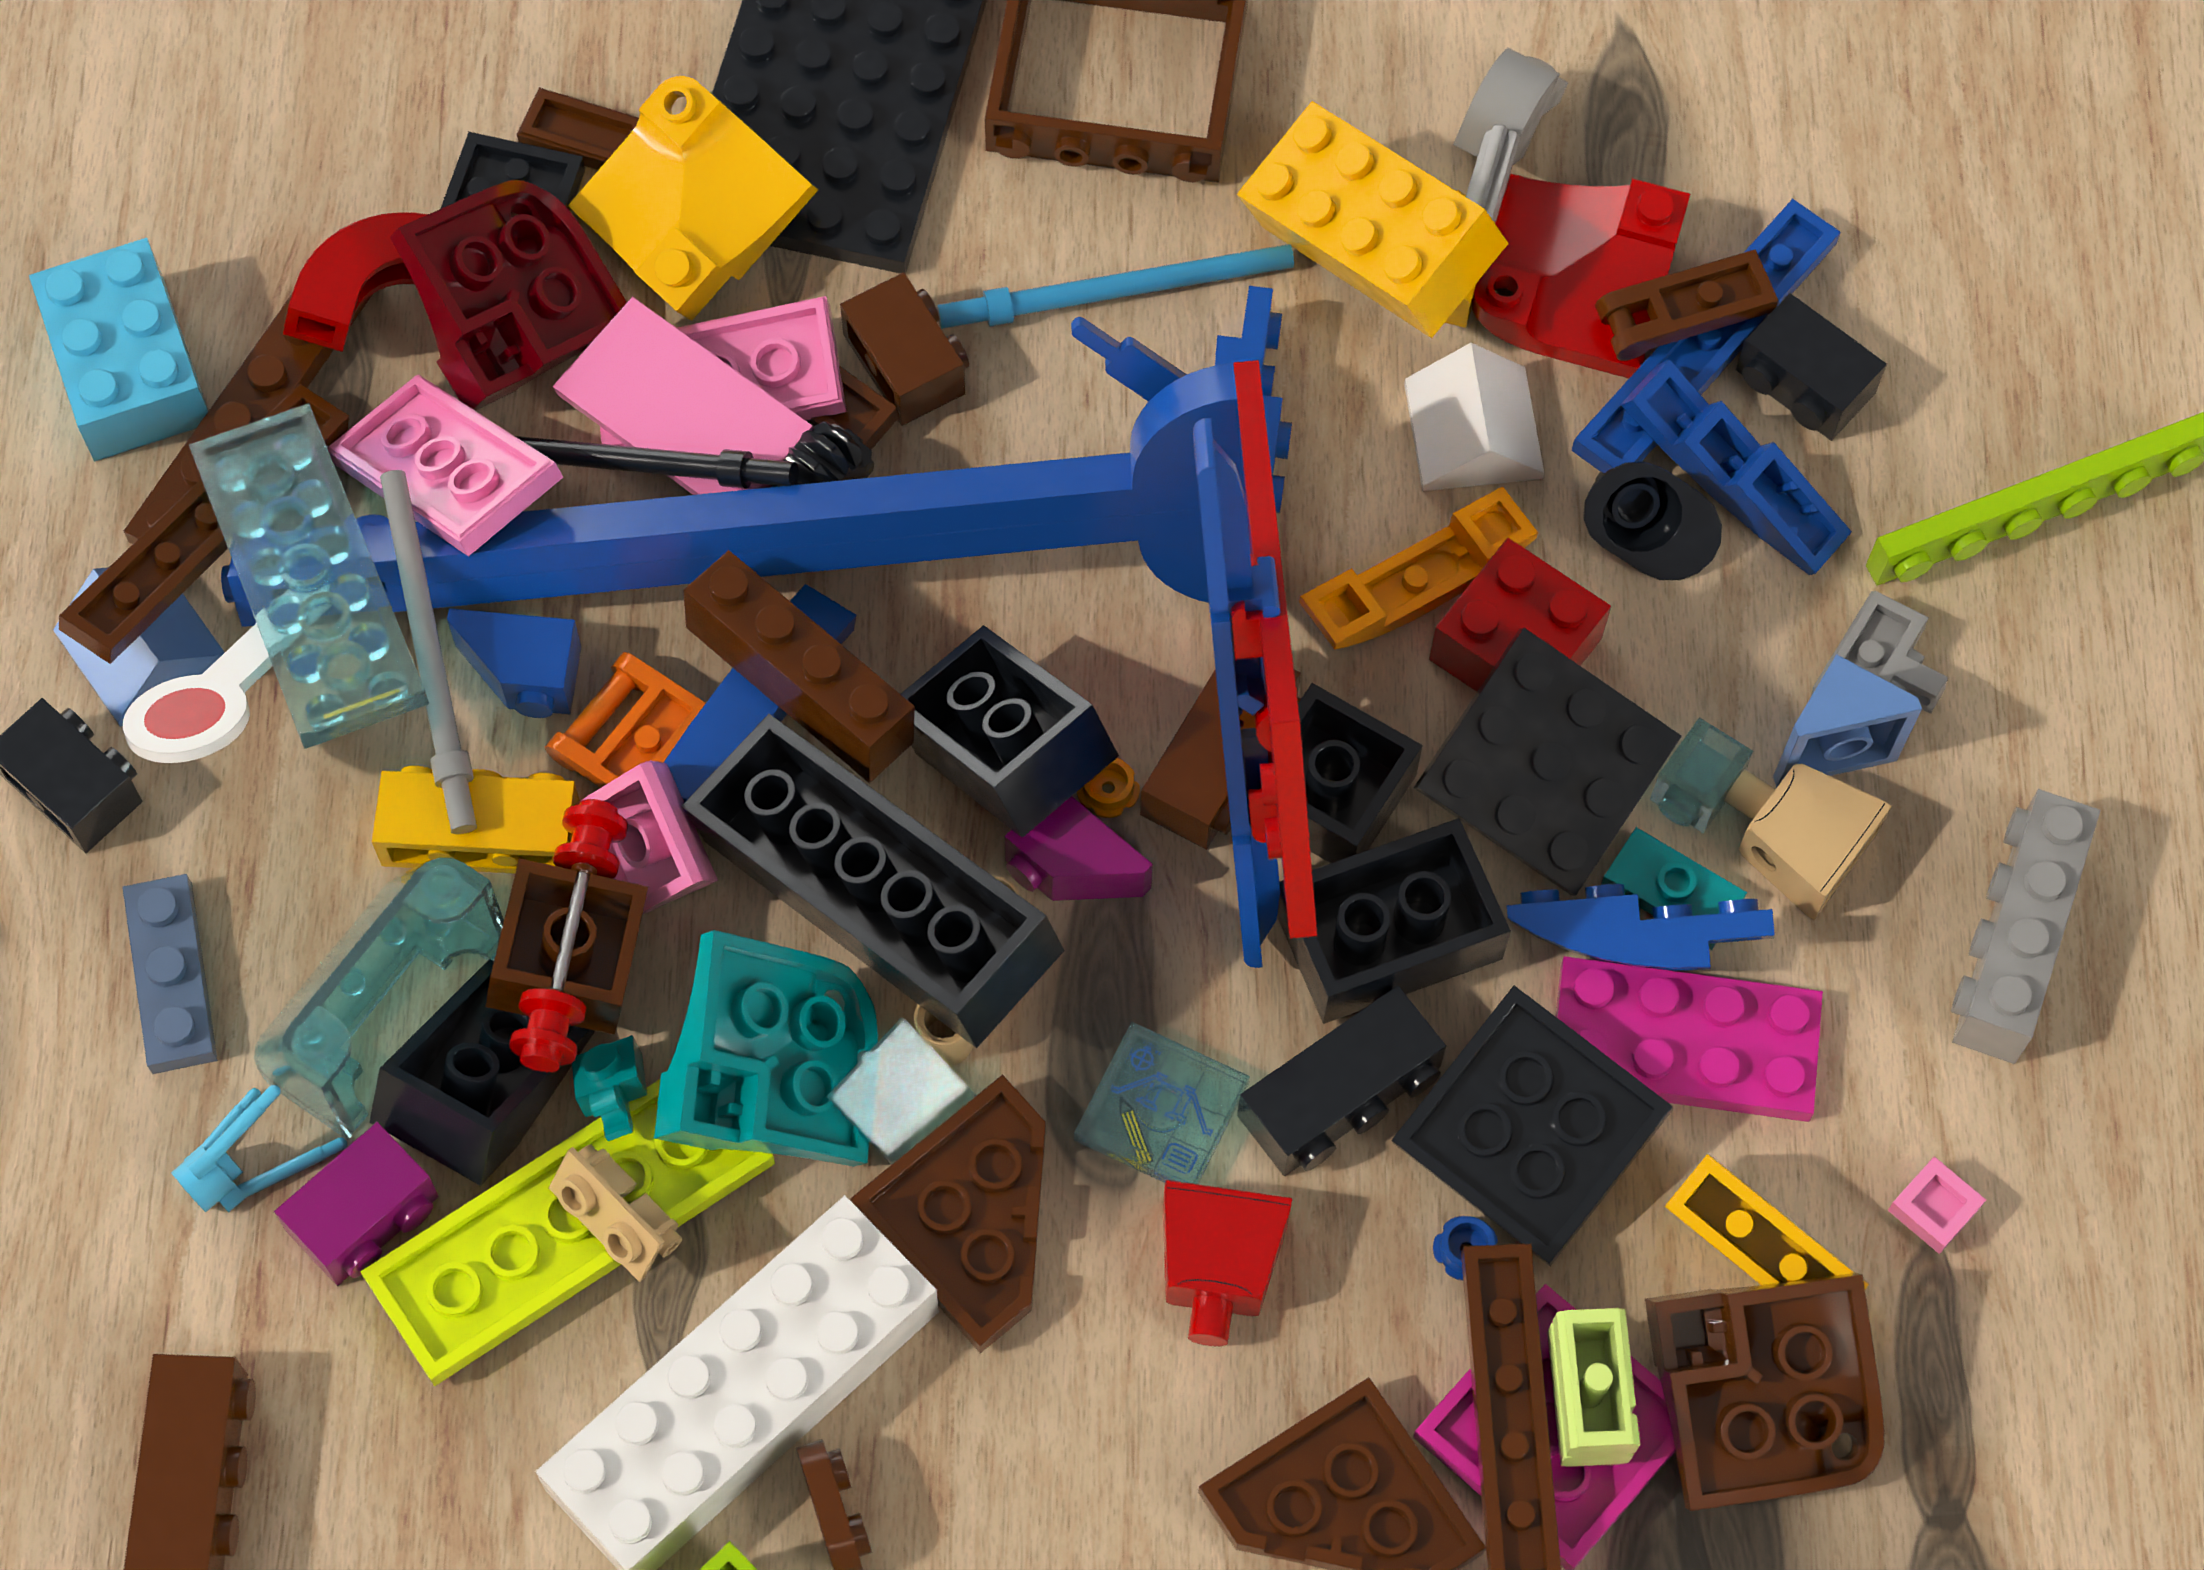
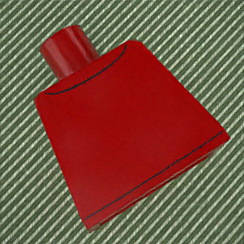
M1169 1180L1165 1181L1163 1199L1166 1302L1171 1305L1192 1308L1188 1333L1190 1341L1205 1346H1226L1229 1340L1232 1314L1259 1316L1288 1227L1292 1198Z

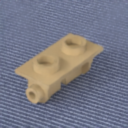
M591 1144L585 1146L579 1152L574 1147L570 1148L556 1172L549 1189L559 1199L563 1208L569 1214L576 1216L604 1245L612 1259L622 1264L639 1282L642 1281L658 1253L662 1257H666L682 1242L683 1238L676 1232L678 1223L671 1219L646 1193L631 1204H628L623 1199L634 1190L637 1183L610 1157V1154L605 1149L597 1151Z

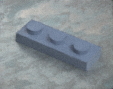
M187 874L123 886L147 1067L152 1074L218 1061L191 880Z

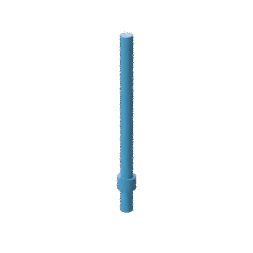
M1287 244L1009 292L1008 287L983 291V297L937 305L939 324L941 329L984 321L988 322L989 327L1013 323L1014 316L1294 268V255L1291 245Z

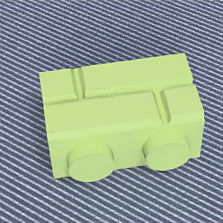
M1605 1308L1556 1312L1553 1323H1551L1547 1331L1560 1465L1573 1467L1629 1463L1640 1446L1637 1415L1632 1413L1636 1402L1626 1310Z

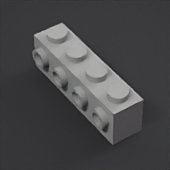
M2040 789L2037 790L2026 810L2019 807L2014 809L2003 843L2012 846L2007 865L1998 863L1986 895V899L1995 901L1989 921L1981 918L1969 950L1970 956L1978 958L1972 978L1965 975L1962 977L1952 1004L1951 1012L1960 1015L1952 1043L2015 1064L2031 1041L2101 810Z

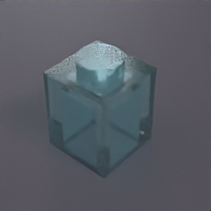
M1699 717L1659 773L1650 800L1656 803L1662 814L1672 822L1681 826L1691 825L1704 834L1725 804L1724 799L1739 775L1747 769L1754 751Z

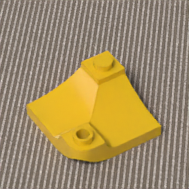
M675 76L661 83L638 109L640 117L636 127L570 202L568 207L592 228L635 271L634 273L676 312L692 321L731 276L737 280L744 276L815 195L818 189L699 82L690 77ZM680 97H686L687 104L685 109L679 114H672L671 109L674 102Z

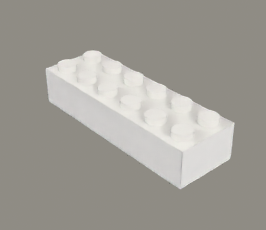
M844 1195L536 1470V1473L545 1491L617 1570H657L938 1314L937 1290Z

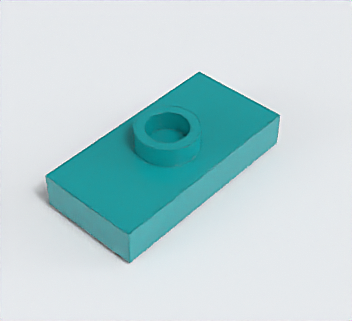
M1637 827L1609 867L1601 885L1624 884L1625 895L1638 894L1640 908L1653 915V907L1692 904L1693 916L1719 914L1718 902L1745 899L1747 894L1743 889ZM1717 943L1709 944V949L1713 950Z

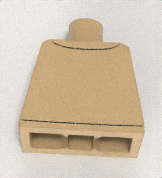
M1794 764L1776 789L1745 769L1736 779L1724 799L1726 803L1752 819L1739 846L1741 855L1805 915L1813 920L1817 918L1879 833L1892 807L1877 797L1805 764Z

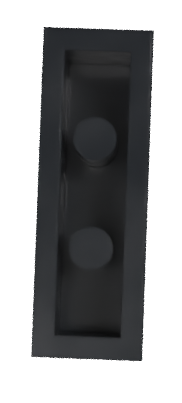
M1397 985L1241 1093L1237 1116L1284 1177L1300 1165L1305 1171H1309L1324 1162L1336 1149V1145L1333 1142L1353 1128L1357 1134H1362L1378 1124L1389 1112L1386 1105L1406 1092L1412 1098L1433 1085L1441 1076L1439 1068H1441L1446 1044Z

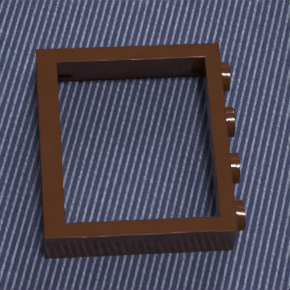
M1007 0L984 118L985 151L997 152L1005 157L1014 159L1034 157L1056 160L1061 164L1072 167L1093 165L1115 168L1120 172L1131 175L1145 172L1174 176L1185 182L1204 180L1219 183L1248 0H1059L1226 23L1207 138L1011 112L1032 0Z

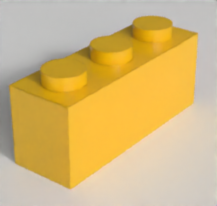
M406 766L401 769V772L381 771L372 844L381 866L515 874L519 858L555 866L553 863L555 849L561 844L570 843L572 834L563 827L562 819L564 811L580 801L575 782L566 781L563 777L552 773H534L528 778L502 777L500 774L490 770L473 769L474 779L468 785L477 828L469 833L453 834L450 829L443 789L435 786L431 768Z
M1709 1154L1704 1157L1665 1205L1669 1211L1760 1285L1856 1273ZM1863 1279L1864 1287L1866 1290V1288L1869 1286V1283L1865 1279Z

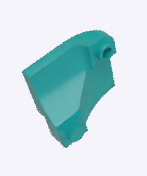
M717 930L701 934L694 983L681 1035L668 1071L661 1073L654 1138L708 1150L731 1149L771 1153L851 1167L867 1164L877 1064L878 1029L874 1004L861 980L850 967L823 956Z

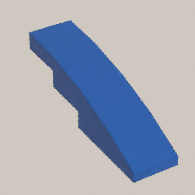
M1670 359L1657 364L1620 404L1658 446L1712 498L1759 538L1808 575L1816 574L1852 533L1848 526L1774 442L1761 446L1722 400L1709 405Z
M807 584L790 600L791 603L840 644L854 631L857 615ZM734 668L731 669L693 719L663 762L668 764L684 803L768 714H771L780 722L788 715Z

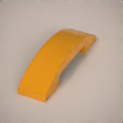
M1502 486L1454 512L1449 526L1359 575L1352 568L1301 595L1299 603L1334 650L1356 645L1395 630L1461 594L1507 537L1525 548L1537 538L1538 531Z

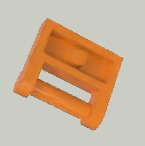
M623 652L611 666L613 675L565 733L556 732L545 746L546 752L554 761L567 770L576 771L600 788L641 763L650 760L664 762L690 723L706 704L700 698L627 652ZM632 690L644 692L595 753L586 748Z

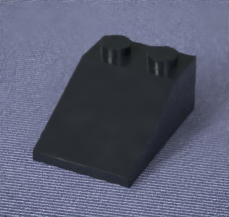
M491 959L379 1068L369 1121L373 1125L378 1122L390 1135L480 1186L517 1148L572 1066V1063L560 1065L559 1070L555 1072H540L521 1064L520 1056L510 1049L509 1043L514 1031L527 1028L530 1017L486 1007L490 976L494 961ZM569 1026L567 1037L575 1042L578 1047L576 1056L580 1055L595 1030Z

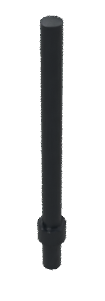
M515 436L553 460L556 465L718 480L722 487L742 489L749 488L751 483L777 486L796 485L799 475L796 462L754 458L750 451L724 449L720 455Z

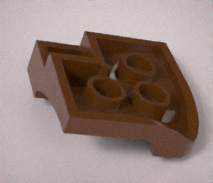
M1850 1273L1766 1285L1717 1290L1707 1289L1645 1299L1654 1366L1658 1369L1666 1401L1686 1509L1695 1511L1845 1487L1866 1479L1876 1469L1882 1458L1885 1445L1884 1421L1863 1274ZM1847 1433L1852 1441L1851 1450L1846 1456L1837 1458L1833 1454L1832 1444L1838 1439L1840 1434Z

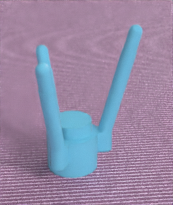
M277 1085L269 1086L262 1094L259 1089L252 1088L234 1106L208 1138L171 1173L205 1212L218 1202L230 1212L245 1198L344 1150L347 1147V1140L339 1137L240 1185H236L234 1180L243 1171L226 1151L248 1130L281 1093L280 1087Z

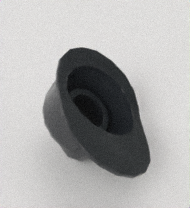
M1645 461L1623 463L1605 473L1600 471L1585 499L1583 519L1589 535L1602 548L1613 553L1640 572L1656 579L1682 580L1698 574L1713 561L1721 545L1722 524L1715 506L1702 493L1672 473Z

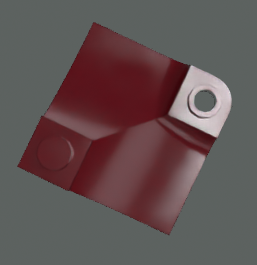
M509 180L484 189L403 225L390 236L412 277L429 317L440 353V358L436 363L459 401L475 411L515 392L534 378L583 352L627 303L588 236L572 213L553 194L522 180ZM510 213H515V214H517V215L514 216V217H511V214H510Z

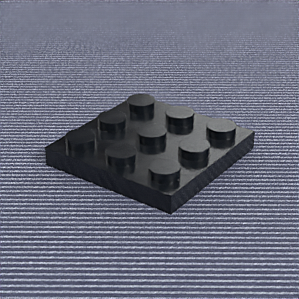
M1521 628L1413 788L1455 817L1460 818L1468 826L1569 895L1576 896L1682 736L1526 628Z
M1514 985L1391 1141L1519 1243L1531 1244L1532 1253L1551 1266L1673 1111V1106Z

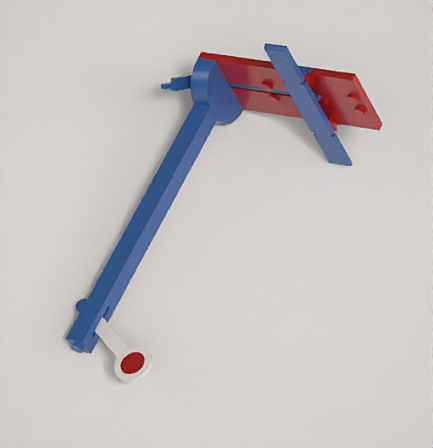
M1076 317L1071 323L1072 336L1105 358V371L1108 375L1148 401L1133 426L1130 438V453L523 511L469 557L419 522H415L433 608L690 584L728 550L760 577L1138 541L1144 561L1157 578L1173 590L1187 597L1209 603L1244 962L1252 968L1263 967L1261 944L1277 920L1280 883L1277 859L1281 858L1289 937L1317 936L1300 719L1259 360L1220 364L1186 374L1133 337H1127L1120 343L1083 317ZM372 514L353 520L346 529L236 539L230 565L222 567V591L227 603L235 602L241 626L253 627L202 675L175 678L163 682L139 696L130 705L123 718V731L130 749L144 759L160 763L187 762L211 755L233 742L246 727L250 709L248 702H246L245 692L321 619L407 611L389 519L382 515ZM1243 710L1255 716L1256 728L1240 729L1244 726V722L1239 720V715L1243 713Z

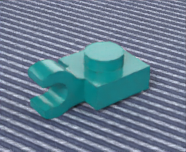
M633 1035L609 1044L597 1045L587 1052L577 1055L575 1061L572 1062L575 1100L585 1118L592 1115L594 1117L601 1116L607 1141L633 1133L629 1102L647 1095L642 1052Z

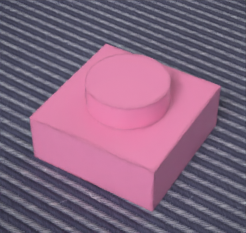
M1934 1156L1893 1201L1888 1211L1940 1254L1979 1211L1986 1199Z

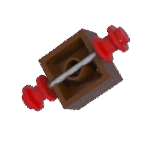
M586 799L581 801L579 805L570 806L564 811L562 825L572 834L570 843L561 844L555 849L553 857L555 866L519 858L490 976L486 1007L530 1017L527 1028L519 1029L512 1033L509 1047L516 1055L520 1056L522 1065L540 1072H555L559 1070L560 1065H567L575 1061L578 1047L575 1042L567 1037L569 1026L615 1035L648 886L613 879L618 874L620 862L609 851L610 845L625 839L628 822L618 814V810L614 805L602 800Z

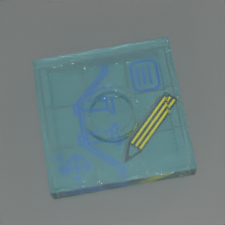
M1131 1022L1074 1132V1141L1165 1183L1166 1180L1198 1185L1239 1104L1240 1094L1246 1090L1249 1084L1250 1076Z

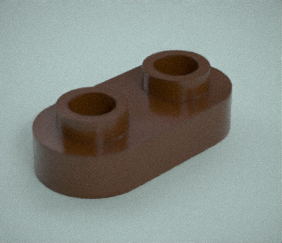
M822 1439L797 1447V1454L833 1570H863L859 1557L872 1553L860 1513L847 1516L839 1492L852 1487L840 1448L827 1452Z

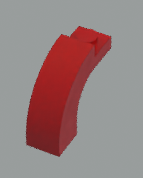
M397 212L367 217L338 230L327 238L312 253L298 276L288 306L283 334L343 352L353 317L359 306L369 296L389 286L401 284L415 285L390 236L399 227L428 214Z

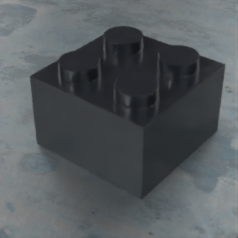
M1311 683L1298 703L1310 852L1329 863H1333L1369 850L1415 779L1423 745Z

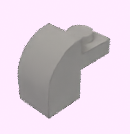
M1507 48L1497 58L1483 79L1469 106L1453 145L1478 157L1485 132L1492 130L1494 125H1505L1508 130L1516 131L1519 135L1520 142L1513 165L1524 157L1541 116L1560 103L1569 82L1559 78L1560 74L1555 72L1554 68L1548 63L1534 57L1524 56Z

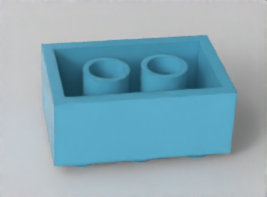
M148 238L29 275L77 426L94 462L198 427L208 413V408L163 275Z

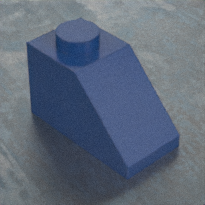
M449 608L447 621L456 648L508 709L516 710L518 713L532 718H547L553 713L571 715L582 647L575 620Z

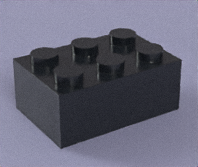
M985 625L901 693L903 697L915 706L914 743L911 745L915 753L1022 838L1119 757L1094 706Z
M1460 818L1313 869L1312 878L1317 936L1289 937L1284 880L1279 882L1280 898L1277 918L1323 1024L1363 1010L1397 985L1405 994L1503 960L1511 933Z

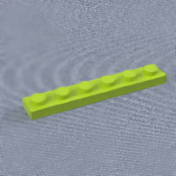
M2204 412L1877 537L1865 566L1876 586L1896 578L1900 582H1908L1925 574L1933 564L1953 557L1955 561L1968 559L1981 552L1989 542L2007 535L2011 540L2025 537L2041 526L2043 521L2061 514L2066 519L2079 516L2092 508L2097 500L2113 494H2117L2120 498L2131 496L2145 488L2152 479L2167 473H2171L2173 477L2185 475L2204 462Z

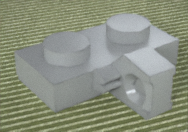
M1871 591L1813 686L1812 694L1837 654L1918 697L1922 710L1931 713L1945 690L1948 677L1923 665L1925 657L1913 649L1925 630L1929 617L1877 591Z

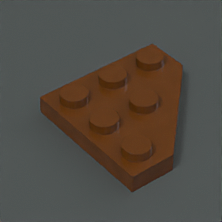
M1003 1074L850 1198V1201L937 1290L938 1306L980 1354L1032 1311L1046 1122Z
M1370 1377L1204 1482L1198 1488V1493L1234 1548L1239 1551L1328 1570H1460L1483 1555L1486 1550V1546Z

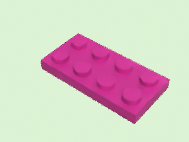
M1563 957L1560 967L1555 1017L1668 1103L1809 1122L1814 1114L1823 991Z

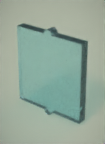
M900 1018L870 1051L863 1050L858 1053L857 1059L859 1063L826 1097L833 1102L841 1113L892 1165L977 1095L906 1019Z

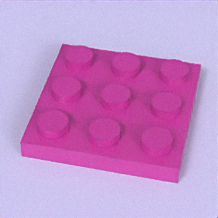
M1545 1283L1536 1293L1560 1561L1564 1569L1574 1570L1674 1454L1676 1449L1661 1380L1631 1356L1636 1402L1632 1413L1637 1415L1640 1446L1634 1453V1456L1629 1463L1616 1465L1573 1467L1560 1465L1547 1331L1551 1323H1553L1556 1312L1576 1309ZM1470 1368L1415 1430L1413 1438L1481 1496Z

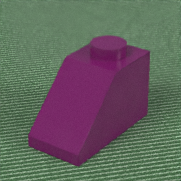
M1072 796L1023 838L1012 829L1004 836L1006 869L1009 874L1026 890L1033 892L1038 888L1052 901L1143 897L1151 889L1153 864Z

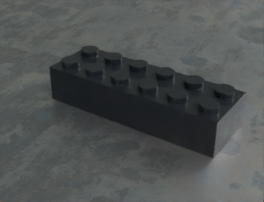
M768 714L682 805V808L705 843L976 1048L979 1047L1064 952L1051 923L1044 913L771 714Z

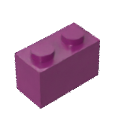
M376 1122L280 1205L274 1213L285 1231L323 1272L339 1286L349 1276L351 1278L361 1276L360 1271L379 1260L382 1254L381 1248L400 1231L408 1233L423 1223L432 1212V1203L439 1195L430 1176Z

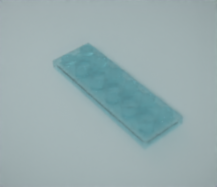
M308 403L189 444L304 749L428 705L429 701L310 404Z

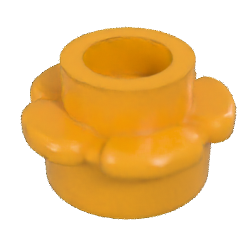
M1116 758L1079 789L1077 795L1081 804L1085 808H1093L1096 815L1104 818H1114L1120 816L1124 808H1131L1136 804L1140 795V785L1134 781V770L1126 762ZM1106 784H1111L1114 787V791L1105 793L1102 788Z

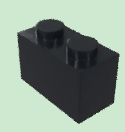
M1789 293L1746 338L1736 371L1743 375L1747 384L1756 392L1770 395L1789 409L1796 421L1803 427L1813 431L1817 430L1832 441L1876 394L1887 363L1800 299Z
M41 698L0 735V775L87 854L143 802L131 781L138 774L133 766L113 747H110L104 753L90 741L94 736L93 731L73 710L67 707L60 714L45 699Z

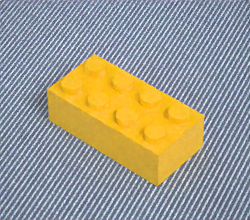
M1311 101L1236 194L1264 229L1285 243L1290 244L1291 247L1430 338L1434 337L1509 244L1483 207Z

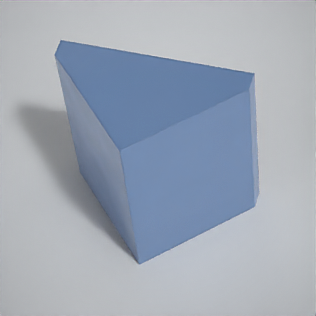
M108 568L93 569L72 602ZM183 593L111 664L59 630V621L53 629L60 642L120 727L123 726V718L130 705L143 693L175 678L202 675L225 653Z
M1836 654L1793 727L1773 775L1776 788L1794 764H1805L1826 775L1833 776L1896 762L1921 713L1922 707L1918 697Z

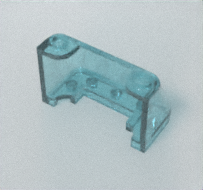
M437 858L397 875L385 884L259 1038L255 1046L254 1059L262 1078L270 1086H279L283 1096L348 1140L368 1116L364 1105L357 1099L354 1091L355 1081L362 1074L363 1069L358 1061L350 1057L352 1046L350 1038L419 953L443 970H446L451 964L452 958L465 953L479 954L487 961L495 958L504 919L490 880L454 858Z

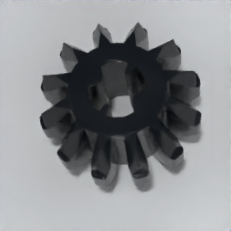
M825 421L816 425L812 431L807 430L803 432L799 442L794 447H789V454L784 460L796 462L798 465L799 475L796 485L868 478L874 468V462L871 460L872 450L862 443L863 440L848 428L844 430L835 423L830 425Z

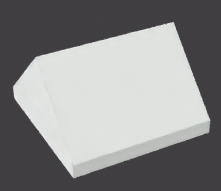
M1469 343L1405 378L1404 386L1422 491L1540 480L1544 478L1545 473L1524 366L1476 344Z

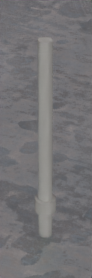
M392 470L383 473L380 479L436 754L430 759L436 787L443 789L451 833L465 834L477 828L468 785L474 779L469 753L461 750L406 473L402 470Z

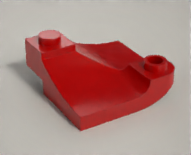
M1510 174L1495 222L1509 244L1476 283L1472 297L1474 315L1494 336L1516 347L1629 379L1643 364L1646 353L1632 360H1618L1611 345V339L1614 334L1610 325H1604L1601 322L1595 304L1602 296L1615 290L1668 275L1691 194L1633 178L1630 185L1582 186L1554 183ZM1506 288L1513 294L1512 296L1504 297L1497 294L1495 290ZM1646 310L1632 314L1636 325L1651 321Z

